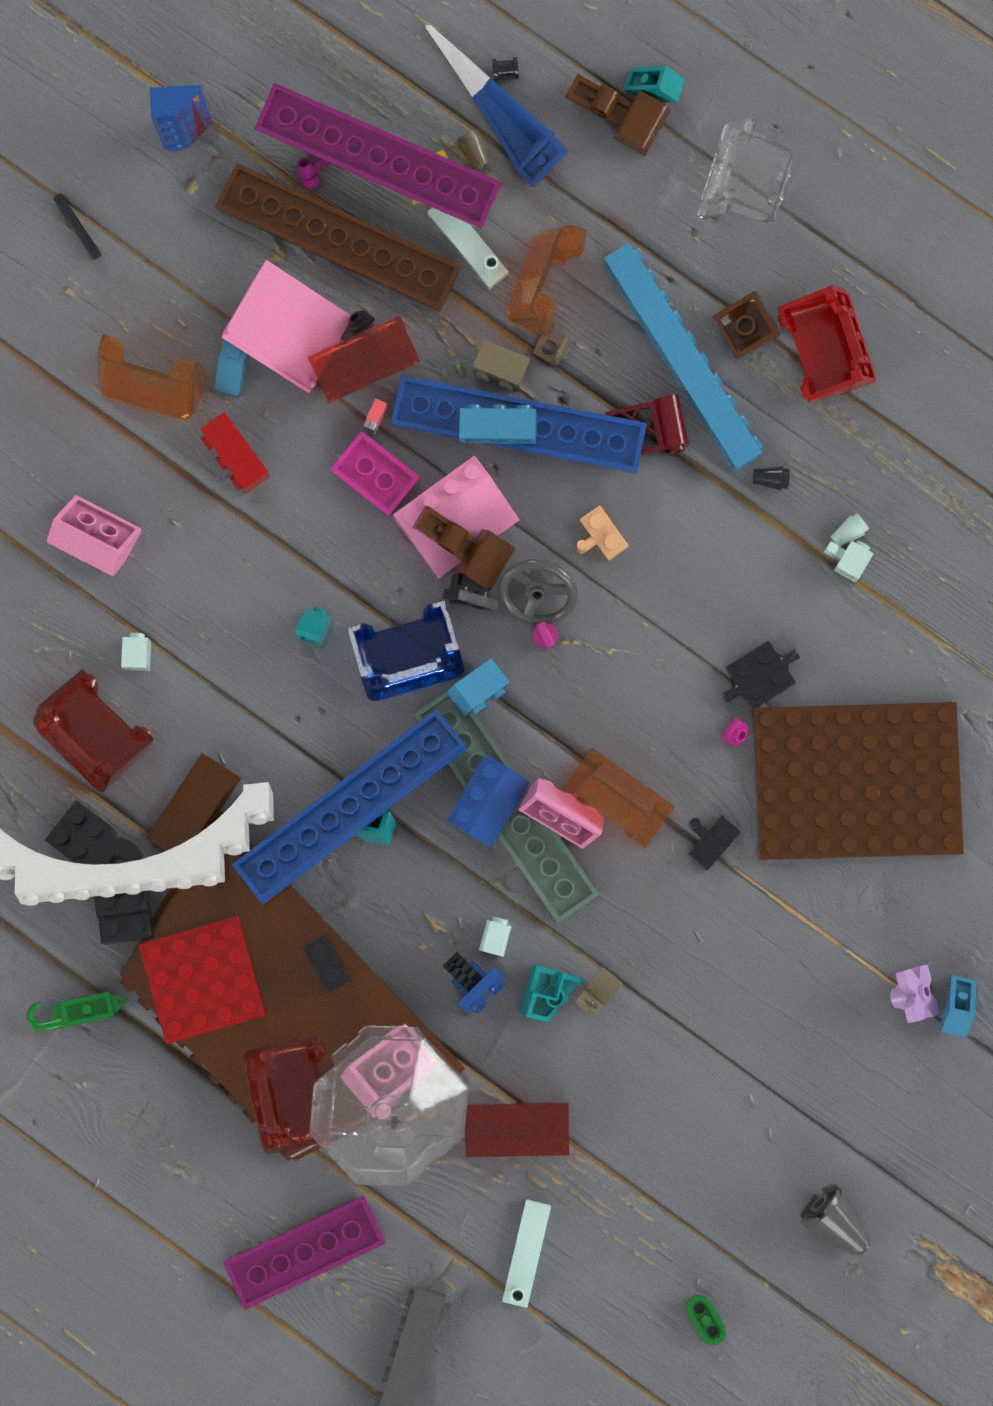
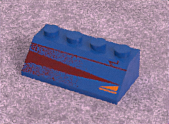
M201 85L150 87L151 119L163 148L172 152L189 148L212 124V116Z

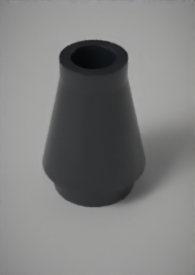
M784 466L754 469L753 484H759L779 491L789 487L790 469H784Z

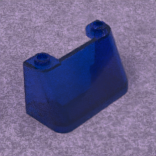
M445 600L428 604L423 610V619L378 632H375L373 626L366 623H359L347 628L360 677L369 700L381 701L451 681L463 675L465 669Z

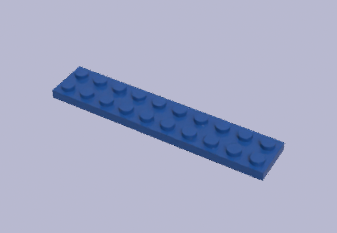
M401 375L391 426L459 439L460 408H466V405L476 404L481 405V408H491L492 405H505L506 409H516L517 405H530L531 409H536L537 412L536 444H482L637 474L647 423Z
M435 709L232 864L262 905H264L468 749L466 744Z

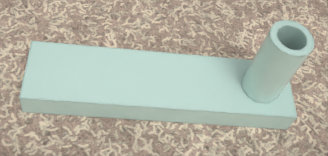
M433 208L428 211L430 218L489 290L509 275L508 270L470 224Z
M529 1199L525 1201L502 1302L525 1308L528 1307L551 1209L549 1204Z

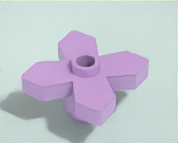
M927 964L896 972L898 985L891 990L890 998L895 1008L905 1010L908 1023L940 1014L937 999L931 994L929 988L931 975Z

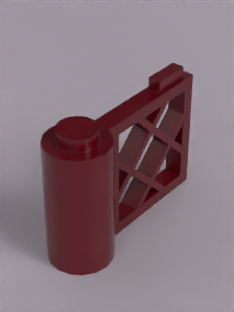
M668 395L654 401L605 412V415L608 416L623 415L630 420L638 421L635 418L640 410L651 409L652 418L646 426L645 434L647 431L657 437L658 445L653 447L643 445L640 456L664 450H670L671 454L685 451V446L689 445L678 395ZM634 412L633 415H632V417H631L630 415H628L627 413ZM652 423H654L655 431L650 428Z

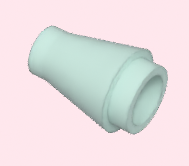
M856 513L854 516L850 515L830 537L837 545L842 547L864 536V532L869 528L858 513Z

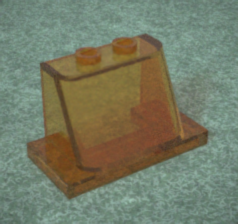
M591 748L562 789L572 794L582 804L585 801L626 829L627 831L624 834L644 848L647 847L675 807L593 748Z

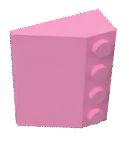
M475 455L393 514L396 523L438 579L449 573L462 561L413 528L425 506L431 507L448 520L459 524L475 538L481 529L489 530L499 536L520 521Z

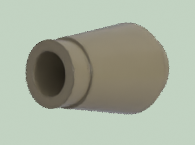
M473 130L458 138L460 143L458 147L471 164L474 165L476 170L489 163L480 134L477 135L476 131Z

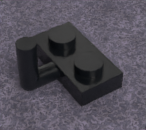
M453 573L450 589H444L442 599L448 600L451 604H462L479 610L497 611L498 600L489 598V593L474 591V593H471L469 587L461 586L463 576Z
M723 815L709 831L701 825L698 818H693L689 821V827L701 837V840L688 854L704 869L708 870L741 832Z

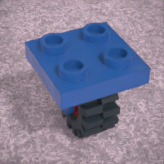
M458 952L443 965L454 977L451 982L465 995L458 1005L470 1015L473 1012L478 1014L487 1005L485 1000L491 994L497 995L505 987L503 982L506 978L495 967L486 973L475 961L472 960L468 963Z

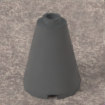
M837 1184L823 1187L821 1190L824 1193L819 1197L814 1194L803 1207L800 1213V1217L803 1219L800 1220L801 1223L851 1255L863 1254L870 1246L868 1232L841 1188Z

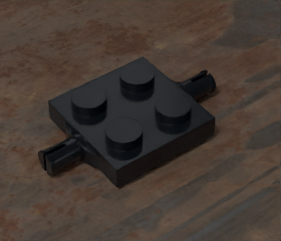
M769 641L765 642L726 666V670L733 680L734 687L722 693V697L728 703V701L740 695L747 701L752 710L760 707L796 684L789 672L788 665L799 659V654L793 649L782 657L775 651Z

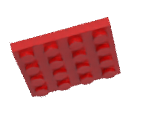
M239 916L139 944L166 1044L266 1016Z

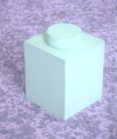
M130 633L129 637H123L121 668L124 670L150 671L151 640L145 638V634Z

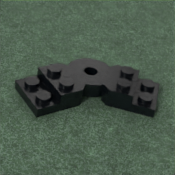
M77 800L45 839L47 843L73 863L101 865L114 864L119 859H123L125 863L145 858L142 851L134 843L124 838H118L117 831ZM149 890L141 891L134 895L120 893L112 897L94 896L102 945L153 938Z

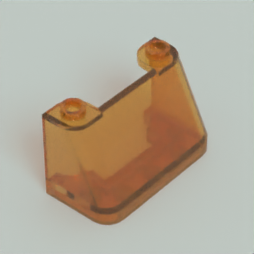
M567 225L540 231L536 234L507 307V317L511 323L550 337L554 328L552 319L555 314L556 305L554 300L550 296L541 293L553 261L565 265V262L570 257L576 256L581 258L585 247V229Z
M102 335L98 351L99 390L104 397L185 421L194 416L207 378L200 363L188 359L178 360L174 363L170 375L125 362L123 359L124 346L120 340Z

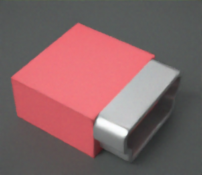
M375 398L363 425L365 431L376 435L388 410L387 403Z

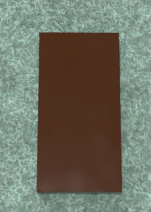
M201 753L146 838L167 851L198 835L211 825L241 777Z

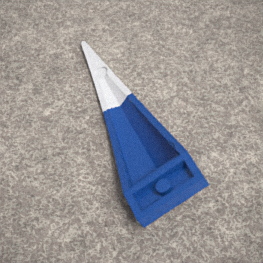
M426 25V29L488 121L515 169L532 187H536L569 151L548 127L431 25Z

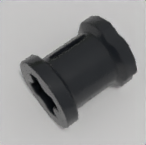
M513 57L512 60L503 61L492 59L494 81H498L500 78L511 77L519 79L517 57Z

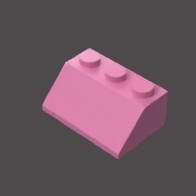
M75 495L53 519L47 543L98 568L104 573L114 576L125 563L142 529Z
M538 778L531 784L518 809L582 849L598 838L603 831L604 817L598 814L595 808L583 805L572 794L560 791L555 788L552 782Z

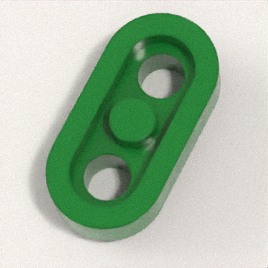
M692 1296L686 1304V1311L701 1338L709 1345L721 1343L726 1336V1328L712 1303L706 1296ZM697 1303L703 1304L704 1309L702 1312L694 1310V1306ZM715 1326L717 1328L716 1334L709 1335L708 1328Z

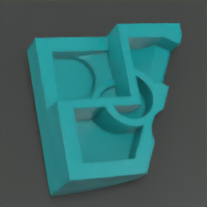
M533 964L518 1013L528 1018L549 1023L556 1015L557 1009L568 1001L569 998L567 996L577 985L580 986L584 979L559 970Z

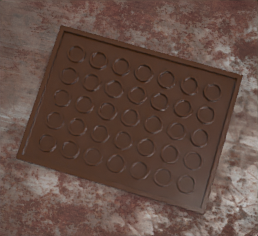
M957 702L762 707L753 710L759 860L964 854Z

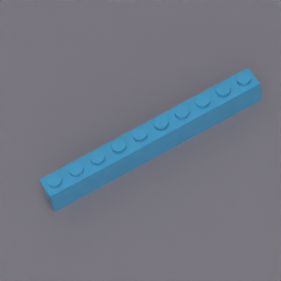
M628 243L604 257L603 265L735 473L760 458L762 454L761 449L763 448L762 444L756 436H751L747 429L749 428L747 420L742 414L739 416L734 409L736 404L729 393L725 394L721 386L723 383L716 372L712 374L708 368L710 363L703 352L699 353L694 345L696 340L690 331L686 332L681 325L683 320L678 311H672L668 304L670 302L668 295L663 289L659 290L655 284L657 279L650 268L646 269L641 262L644 260L641 252L637 247L633 249L631 244Z

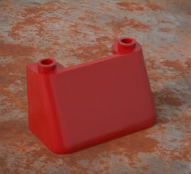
M831 285L777 307L780 314L778 315V322L781 328H786L787 331L791 332L806 375L800 390L808 402H815L876 382L875 372L851 299L845 289Z

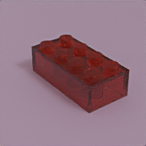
M394 315L306 356L328 403L420 362L400 315Z
M465 1103L466 1157L570 1155L569 1103Z

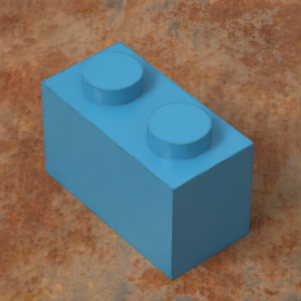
M491 658L455 683L447 691V694L464 717L471 712L476 715L487 706L486 701L492 699L494 702L506 692L503 689L510 682Z

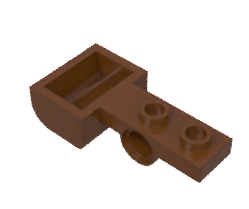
M577 74L565 96L568 100L619 127L613 139L644 156L647 155L670 113L668 106L642 91L637 93L631 104L622 99L620 94L614 89L605 85L599 86Z
M429 506L424 507L413 525L414 529L459 558L462 562L456 572L485 592L491 591L516 550L508 542L489 530L481 529L476 538L473 537L465 528L448 520Z

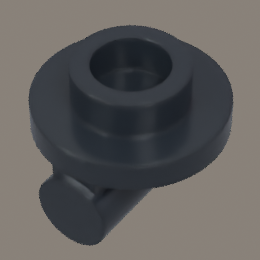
M365 310L354 312L349 318L348 329L353 332L354 336L361 339L375 321V318Z

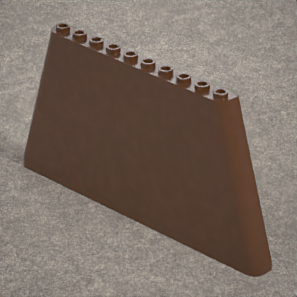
M221 810L219 811V813L217 814V816L211 824H213L221 815H223ZM249 841V848L251 850L255 846ZM242 852L239 855L224 854L225 882L217 883L214 886L194 885L188 889L177 887L169 889L152 918L153 938L139 940L120 973V976L123 978L120 983L127 991H135L140 997L137 1001L145 1010L151 1009L157 1015L155 1020L160 1025L139 944L239 916L266 1016L180 1040L176 1043L181 1048L186 1046L192 1052L190 1055L191 1059L199 1067L204 1065L210 1071L207 1074L208 1077L217 1086L221 1083L228 1090L225 1095L235 1105L239 1102L245 1108L243 1114L252 1123L257 1121L263 1129L260 1132L270 1142L275 1140L280 1146L278 1151L286 1160L289 1161L292 1158L297 1161L409 1102L410 1088L372 1117L341 1078V1075L350 1064L404 1024L409 1027L438 1063L417 1082L436 1083V1087L459 1076L466 1069L291 884L262 905L232 865L247 852ZM323 935H328L352 981L330 993H327L303 949L304 946Z

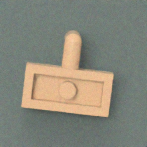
M600 505L579 519V522L590 536L586 540L578 541L576 550L579 554H584L597 545L607 561H610L629 547Z

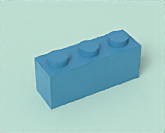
M469 404L466 405V408H460L459 439L461 443L536 444L537 412L536 409H531L530 405H517L516 409H506L505 405H492L491 408H481V405Z

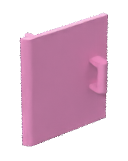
M265 260L221 337L307 393H310L311 389L316 386L318 376L345 332L351 315L268 260Z

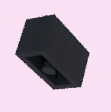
M323 935L303 947L327 993L352 981L328 935Z

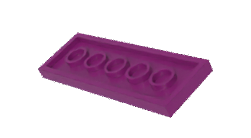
M364 1195L225 1260L223 1264L244 1310L384 1245L386 1241Z

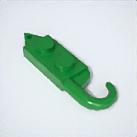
M111 991L59 1002L53 1008L52 1020L37 1022L34 1018V1011L42 1005L41 1002H37L29 1007L26 1019L28 1025L33 1030L47 1032L115 1017V1013L129 1000L113 995Z

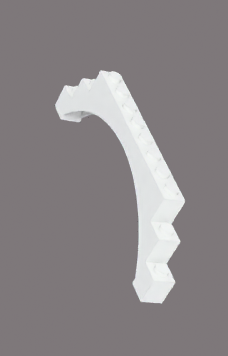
M269 782L243 785V792L232 806L198 835L163 853L120 864L91 865L54 859L25 847L0 829V879L11 880L15 877V895L21 904L29 906L47 901L60 903L65 899L74 898L86 900L93 896L112 897L120 893L134 895L148 890L161 892L166 890V888L188 889L194 885L214 886L217 883L225 882L224 854L239 855L242 852L250 851L249 823L261 825L268 821H274L273 792Z

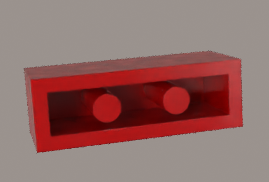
M225 412L200 429L204 435L200 438L208 450L213 448L218 456L215 460L224 471L228 468L233 476L229 479L237 490L242 488L247 494L270 477L265 466Z

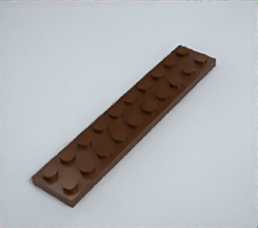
M236 163L215 206L216 210L441 312L461 270V265L238 163Z

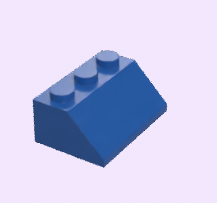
M486 754L446 821L491 848L530 782Z

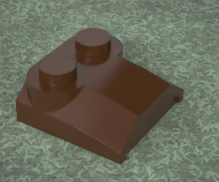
M756 291L712 316L729 344L736 360L765 344L773 342L776 337L781 335L766 305Z

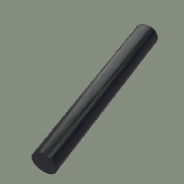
M62 193L56 195L53 198L93 260L101 257V252Z

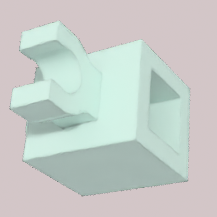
M831 541L824 551L825 554L839 560L834 571L855 583L859 580L874 554L869 551L870 547L861 541L856 543L851 541L846 550Z

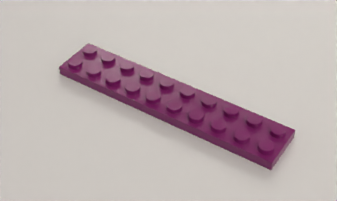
M276 83L271 88L254 128L260 133L481 230L503 184L496 179Z

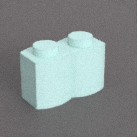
M493 917L492 921H486L479 951L504 957L511 931V926L507 925L508 920Z

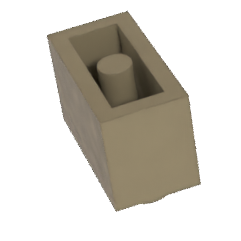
M484 339L473 364V372L476 373L475 376L483 381L489 382L491 379L498 382L499 387L507 391H513V389L519 391L530 366L531 358Z

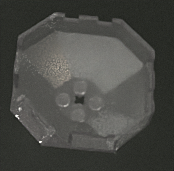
M365 1026L358 1032L359 1036L349 1044L345 1043L332 1054L334 1067L314 1083L309 1134L356 1185L408 1186L464 1138L469 1088L464 1078L448 1063L447 1059L427 1040L418 1027ZM396 1115L397 1119L401 1120V1124H396V1128H391L387 1120H392V1116Z

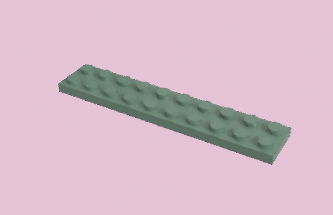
M447 691L414 713V716L420 722L437 709L466 744L468 749L448 763L464 789L486 754L513 770L477 716L471 712L464 717L448 696ZM526 789L498 838L558 924L600 894L560 836L518 810L528 791Z

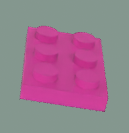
M362 431L330 469L333 474L388 517L393 514L421 479L419 475Z

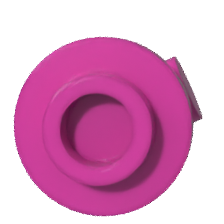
M544 621L536 625L533 632V640L538 647L548 649L556 644L558 632L553 625Z
M735 717L722 734L721 739L734 746L741 744L748 735L747 724Z

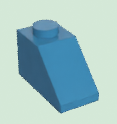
M225 339L218 359L214 390L239 397L250 355Z
M951 975L942 1012L941 1032L967 1037L975 1018L977 981Z

